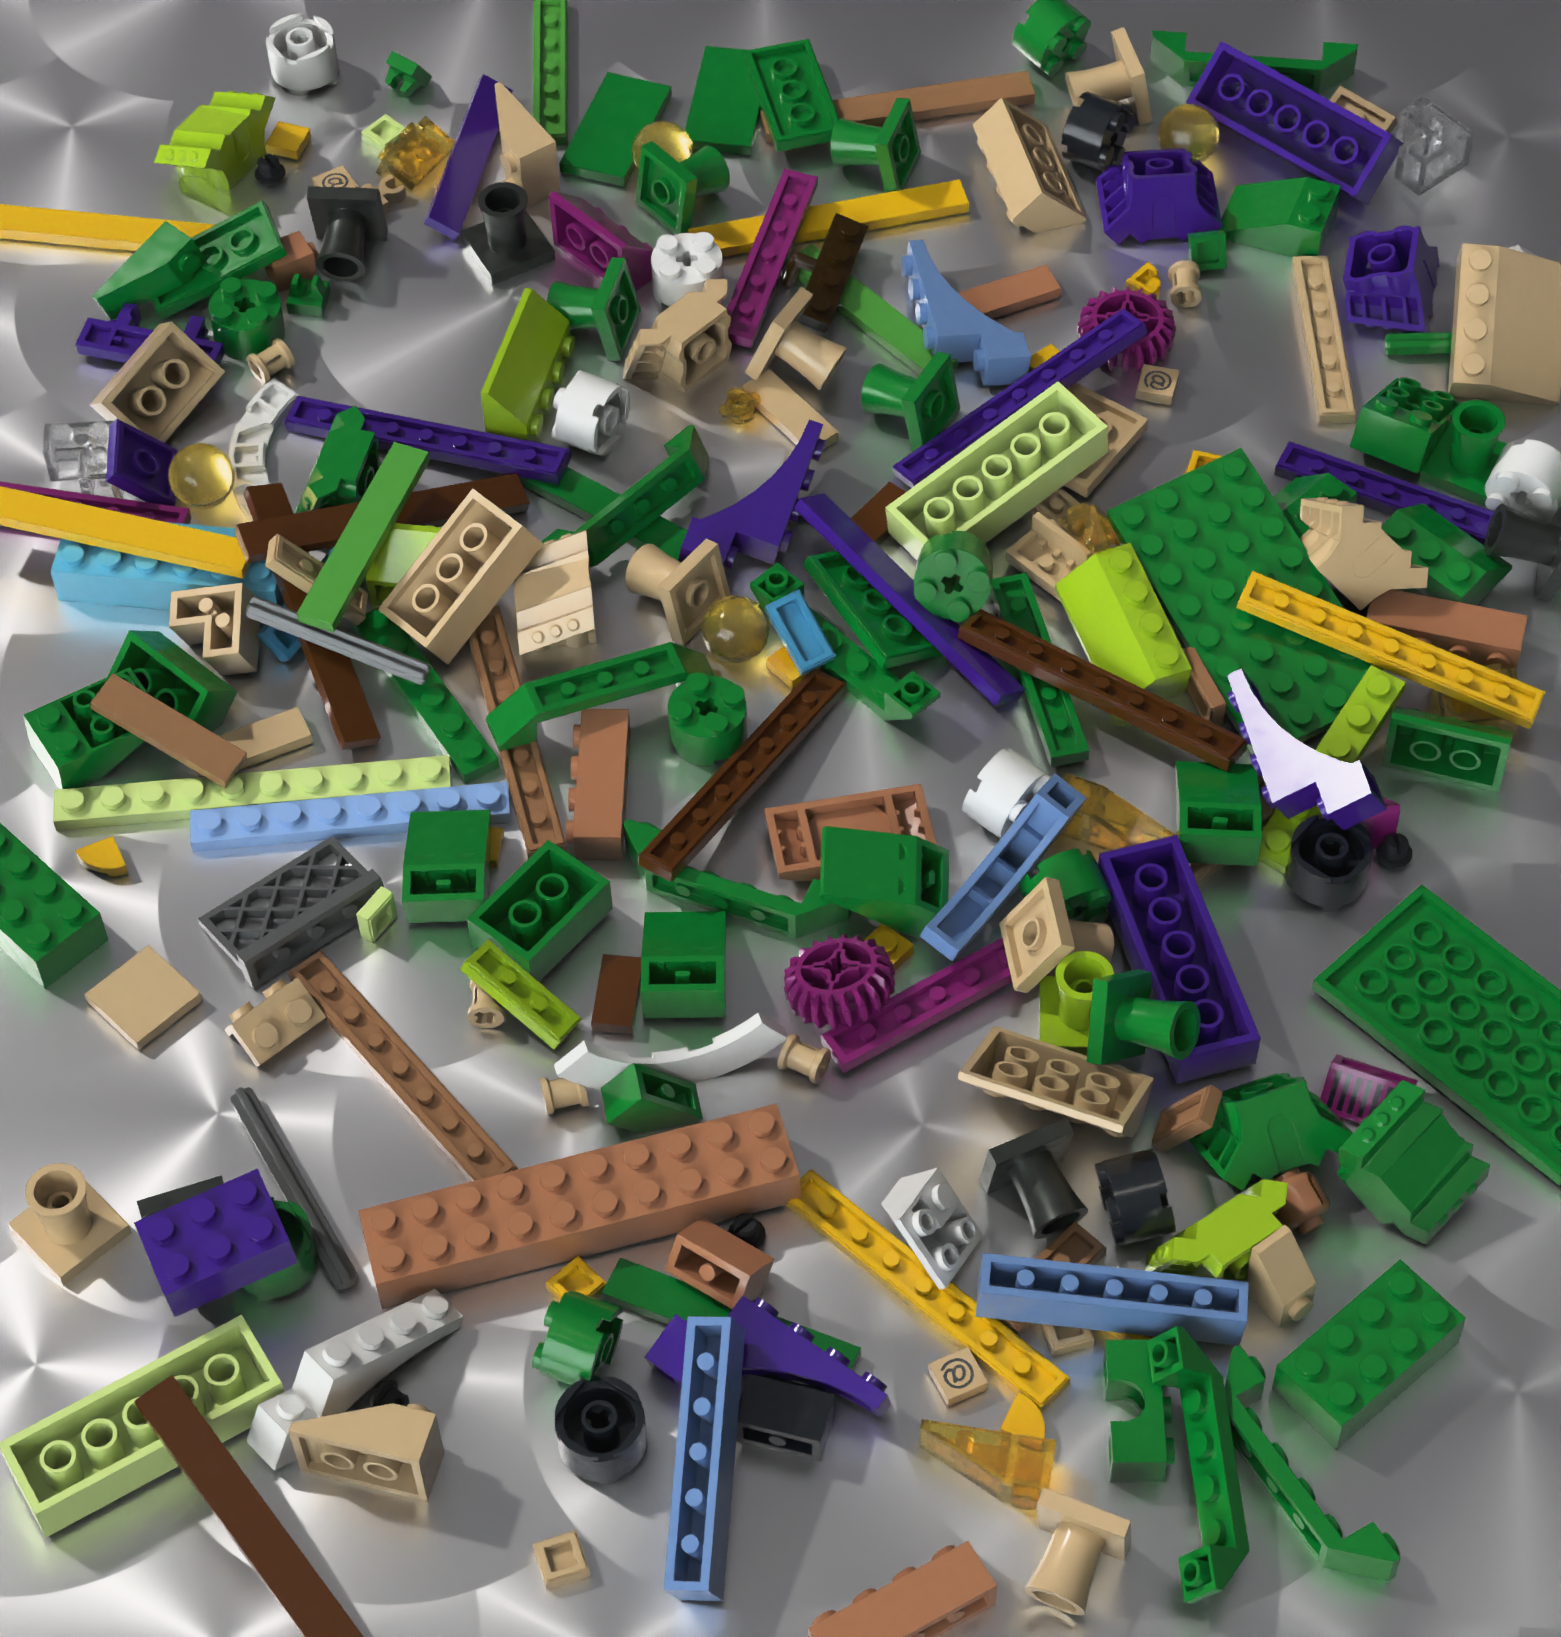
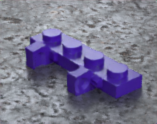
M124 302L116 320L104 321L87 318L75 346L78 354L126 363L154 330L139 327L142 318L138 305ZM191 315L184 333L220 365L225 354L223 343L208 341L209 338H206L208 329H206L205 318Z

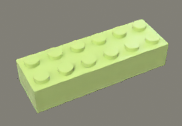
M1058 381L886 506L888 533L916 560H918L923 545L931 537L938 534L941 536L950 534L952 531H965L987 543L1109 452L1108 426Z
M242 1315L0 1442V1450L45 1538L178 1467V1464L134 1404L137 1398L171 1375L174 1376L222 1443L251 1428L258 1404L284 1392L281 1380Z

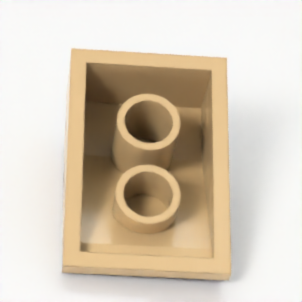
M498 82L494 85L502 147L500 160L505 172V180L503 182L517 184L525 190L528 197L527 209L549 198L551 192H560L556 141L501 82Z
M391 1403L293 1422L289 1428L290 1438L300 1471L424 1501L429 1500L445 1454L436 1413H432L428 1408L419 1404L403 1406Z

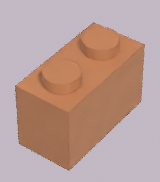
M702 1217L677 1233L664 1270L733 1309L742 1295L750 1301L762 1295L774 1258Z

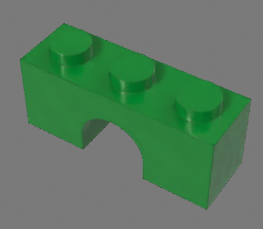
M1105 1340L1103 1357L1105 1400L1129 1402L1140 1412L1138 1417L1129 1421H1110L1108 1435L1110 1482H1164L1167 1465H1174L1175 1463L1174 1438H1166L1165 1424L1172 1423L1171 1397H1163L1162 1385L1153 1384L1147 1345L1148 1340Z

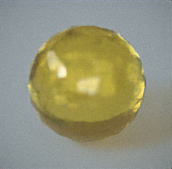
M1197 104L1177 105L1163 117L1158 129V142L1161 150L1186 149V151L1192 154V161H1200L1201 163L1206 161L1215 152L1220 138L1219 126L1214 115L1208 109Z
M656 121L647 124L638 132L632 145L633 163L638 171L641 145L651 141L678 162L693 154L692 141L687 132L679 125L670 121Z
M197 443L179 450L173 457L168 468V483L173 494L181 503L191 508L203 510L213 508L226 500L235 483V470L230 458L223 450L210 444Z
M740 595L725 596L712 603L703 616L701 626L702 638L709 652L721 661L728 663L747 662L759 655L767 644L770 631L767 614L759 603L747 596Z

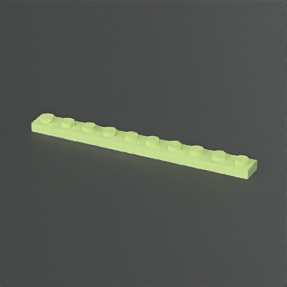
M449 755L239 773L233 776L225 788L206 777L57 789L54 790L53 823L56 831L186 820L190 819L191 810L451 787V764Z

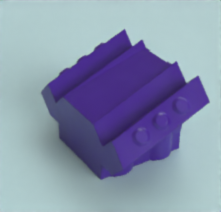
M1185 148L1124 152L1122 165L1109 166L1096 179L1104 233L1118 246L1130 234L1141 244L1146 240L1161 238H1180L1185 242L1188 239V234L1194 233L1196 230L1198 232L1217 231L1222 227L1213 173L1200 161H1192V154L1186 151Z
M1399 226L1391 231L1384 232L1366 231L1357 236L1350 237L1343 283L1347 291L1345 299L1347 322L1365 324L1367 327L1374 328L1382 326L1388 330L1396 328L1401 329L1403 332H1431L1429 315H1433L1432 300L1434 288L1437 284L1436 267H1440L1438 248L1428 246L1420 226Z

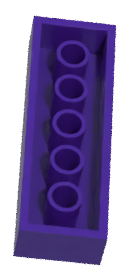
M1222 41L1185 102L1203 115L1325 182L1341 185V192L1366 206L1404 145L1389 132Z
M1169 836L1099 853L1098 865L1111 889V900L1108 903L1107 909L1131 970L1140 969L1152 972L1150 999L1192 1001L1199 1009L1201 1019L1200 1033L1192 1053L1183 1060H1178L1165 1054L1176 1084L1256 1064L1261 1037L1178 836Z

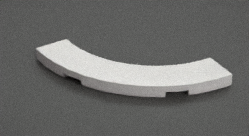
M276 378L271 379L250 400L246 406L245 414L234 427L229 445L228 469L232 489L238 506L248 522L253 521L243 495L244 491L248 486L271 484L267 475L269 447L277 429L288 416L299 396Z
M756 1013L735 1028L712 1038L713 1044L688 1052L687 1047L669 1051L652 1052L651 1057L638 1058L629 1057L628 1052L606 1049L584 1040L556 1062L554 1067L557 1076L595 1089H601V1087L633 1063L697 1083L734 1071L758 1059L783 1043L788 1036L783 1026L760 1013Z

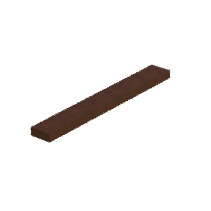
M517 473L412 492L396 523L442 527L472 489L480 493L506 514L527 511L530 502ZM360 502L236 524L234 532L247 563L266 560L269 541L276 534L281 535L305 552L335 547Z
M282 483L246 487L243 495L253 521L294 514ZM273 572L286 607L298 612L307 593ZM299 638L341 750L377 745L381 736L350 657Z
M982 609L974 613L959 627L958 639L1226 772L1247 749L1248 743L1244 738Z
M818 669L810 671L638 855V865L673 882L846 693V683Z
M171 1375L137 1398L134 1404L302 1637H364L174 1376Z

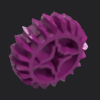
M1113 286L1110 294L1100 291L1097 298H1089L1087 306L1082 308L1077 329L1079 338L1123 308L1144 322L1148 334L1104 363L1108 364L1110 372L1117 367L1122 368L1125 374L1129 368H1135L1140 373L1144 364L1154 366L1157 361H1164L1167 352L1171 351L1176 333L1173 311L1168 309L1166 301H1158L1156 293L1145 295L1143 288L1136 292L1131 291L1129 286H1127L1124 291H1119Z
M845 933L837 939H832L828 935L827 941L821 943L813 940L812 947L810 949L800 948L799 957L790 958V966L784 970V992L794 1015L802 1017L804 1024L814 1022L818 1029L826 1024H830L833 1030H835L840 1024H847L851 1028L854 1021L861 1020L867 1022L869 1014L878 1015L880 1014L881 1006L890 1004V996L895 992V970L893 962L890 961L884 946H877L874 939L864 941L861 934L852 939L848 938Z

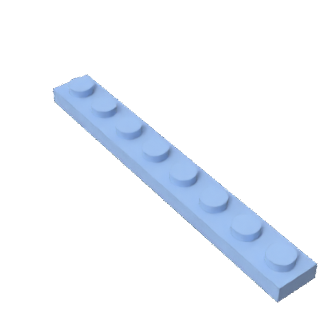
M508 781L191 810L190 843L192 851L199 852L326 840L331 836L339 839L408 832L410 812L491 810V824L511 823Z

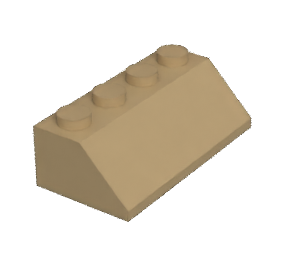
M1001 97L973 124V127L978 137L977 144L987 158L988 163L986 166L997 182V193L1004 200L1008 209L1006 211L1007 217L1015 226H1023L1034 233L1083 224L1087 220L1086 214L1047 124Z
M472 489L377 610L438 658L449 664L543 543L520 523Z

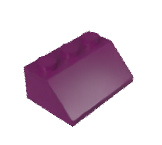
M557 191L549 194L554 246L601 281L612 257L626 259L635 291L652 281L651 255L653 249L649 244L642 243L630 234L623 225L615 223L600 208L592 206L583 198Z

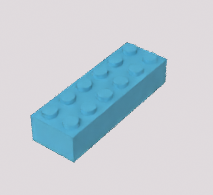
M172 523L236 537L235 528ZM61 539L50 571L58 600L170 610L171 592L243 583L255 596L281 606L284 604V599L273 571L265 567L266 560L251 562L244 579Z

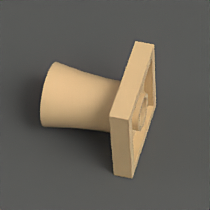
M1124 27L1111 31L1116 62L1087 70L1065 73L1073 106H1081L1084 99L1079 97L1086 91L1114 101L1127 98L1133 113L1136 114L1139 126L1152 122L1145 73Z
M800 287L771 323L744 373L757 380L777 356L792 366L821 391L835 372L848 348L822 337L798 322L813 296L812 293Z
M705 539L682 563L666 554L654 544H645L634 553L626 569L625 583L627 589L633 594L662 601L672 641L683 646L731 599L718 543L709 539Z
M1045 877L999 923L1013 988L1016 991L1024 993L1031 991L1070 953L1091 951L1102 955L1109 962L1113 955L1114 936L1109 925L1103 922H1083L1068 919L1060 882L1057 879Z
M54 1163L44 1166L31 1176L25 1189V1198L30 1207L8 1223L11 1232L62 1286L132 1233L129 1224L85 1180L81 1171L65 1163Z
M1043 1487L1037 1502L1039 1528L1053 1533V1536L1037 1569L1024 1590L1034 1599L1054 1609L1069 1614L1084 1615L1091 1582L1101 1552L1123 1561L1126 1559L1131 1546V1520Z

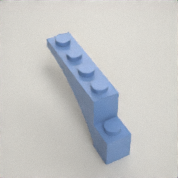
M909 240L907 255H903L901 258V271L903 277H908L909 298L916 303V322L918 325L923 326L924 348L931 349L932 356L939 351L950 354L951 359L958 358V362H973V368L975 372L979 371L984 386L1012 385L1028 374L1031 354L1024 333L1014 332L1004 327L968 303L950 286L938 271L929 256L924 241Z
M1054 774L1035 794L1030 803L972 875L926 925L920 937L953 961L1018 891L1022 878L1027 873L1029 877L1031 876L1048 848L1068 828L1087 797L1057 774Z

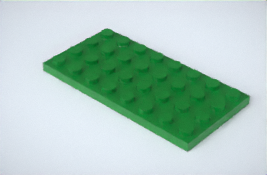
M1242 448L1107 510V520L1123 545L1131 543L1166 616L1186 648H1195L1225 700V712L1240 737L1244 738L1239 728V724L1243 722L1241 713L1236 712L1229 700L1228 692L1232 691L1227 676L1228 674L1242 668L1258 686L1267 708L1278 725L1302 743L1331 727L1371 665L1377 667L1236 608L1252 571L1343 608L1324 576L1308 558V551ZM1247 744L1250 753L1254 754L1252 744Z
M1421 884L1313 980L1312 989L1561 1187V990Z

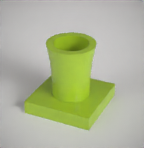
M1091 951L1070 953L1057 965L1055 976H1045L1040 981V1041L1087 1056L1093 979L1114 974L1112 965L1105 957Z

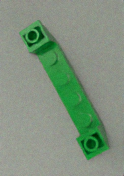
M1152 30L1150 61L1181 86L1195 87L1214 53L1185 51L1187 33ZM1323 42L1321 60L1263 56L1250 57L1320 95L1354 75L1358 44Z
M688 425L664 444L669 455L666 460L576 531L556 529L541 542L555 541L565 534H574L586 529L590 567L603 562L705 480L709 455L694 425Z
M778 562L750 582V589L764 612L766 605L800 589L804 597V583ZM811 609L836 655L834 660L822 665L821 670L846 683V690L884 721L913 719L940 698V692L913 670L900 680L886 668L881 669L874 658Z
M668 642L524 683L486 716V722L500 752L535 742L537 739V723L672 684H676V687L686 681L688 675L695 672H702L710 676L715 675L705 654L673 642Z
M627 818L623 824L625 848L647 891L708 911H726L727 917L795 939L847 921L852 914L851 910L820 898V880L814 878L802 903L795 902L785 895H774L758 890L748 883H736L721 878L711 871H699L687 866L673 882H670L638 865V855L662 830L650 823H639Z
M1176 1326L1148 1340L1147 1345L1153 1384L1180 1389L1203 1547L1178 1558L1184 1603L1192 1604L1222 1591L1250 1549L1223 1376L1185 1328Z
M1240 1345L1232 1348L1225 1382V1393L1234 1448L1323 1567L1383 1581L1393 1579L1396 1576L1401 1559L1399 1548L1394 1539L1388 1533H1382L1373 1521L1346 1538H1342L1343 1534L1337 1521L1330 1514L1325 1515L1315 1502V1495L1305 1479H1298L1288 1466L1289 1462L1285 1452L1279 1444L1269 1441L1262 1431L1260 1419L1249 1407L1262 1399L1266 1378L1262 1365L1254 1356L1249 1357Z

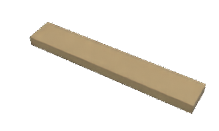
M1329 256L1293 257L1292 271L1318 424L1355 423L1357 414Z

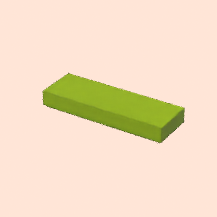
M489 939L460 968L465 975L554 1050L582 1020L579 1015Z

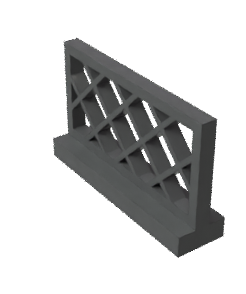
M331 836L199 917L198 921L202 929L242 970L245 980L255 989L358 924L356 913L384 885L381 877L373 869L367 871ZM332 852L338 857L335 866L317 865L319 860ZM293 876H305L302 886H284L285 881ZM314 877H332L329 887L311 885ZM341 877H358L344 887H338ZM259 897H271L268 907H250L251 902ZM280 897H297L296 908L278 907ZM307 898H324L312 907L305 908ZM225 918H237L234 928H217L215 924ZM246 918H265L262 929L244 928ZM274 919H291L278 928L271 929ZM240 940H257L241 951L237 949Z

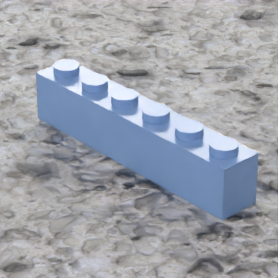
M983 1253L978 1276L975 1317L1155 1337L1176 1326L1185 1328L1194 1341L1238 1346L1241 1343L1247 1324L1248 1282Z
M688 1317L664 1580V1590L678 1600L723 1601L745 1341V1330L732 1317Z

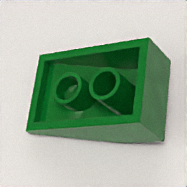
M1309 177L1236 185L1221 218L1222 227L1219 230H1223L1226 233L1227 241L1289 257L1320 256L1337 216L1341 185Z

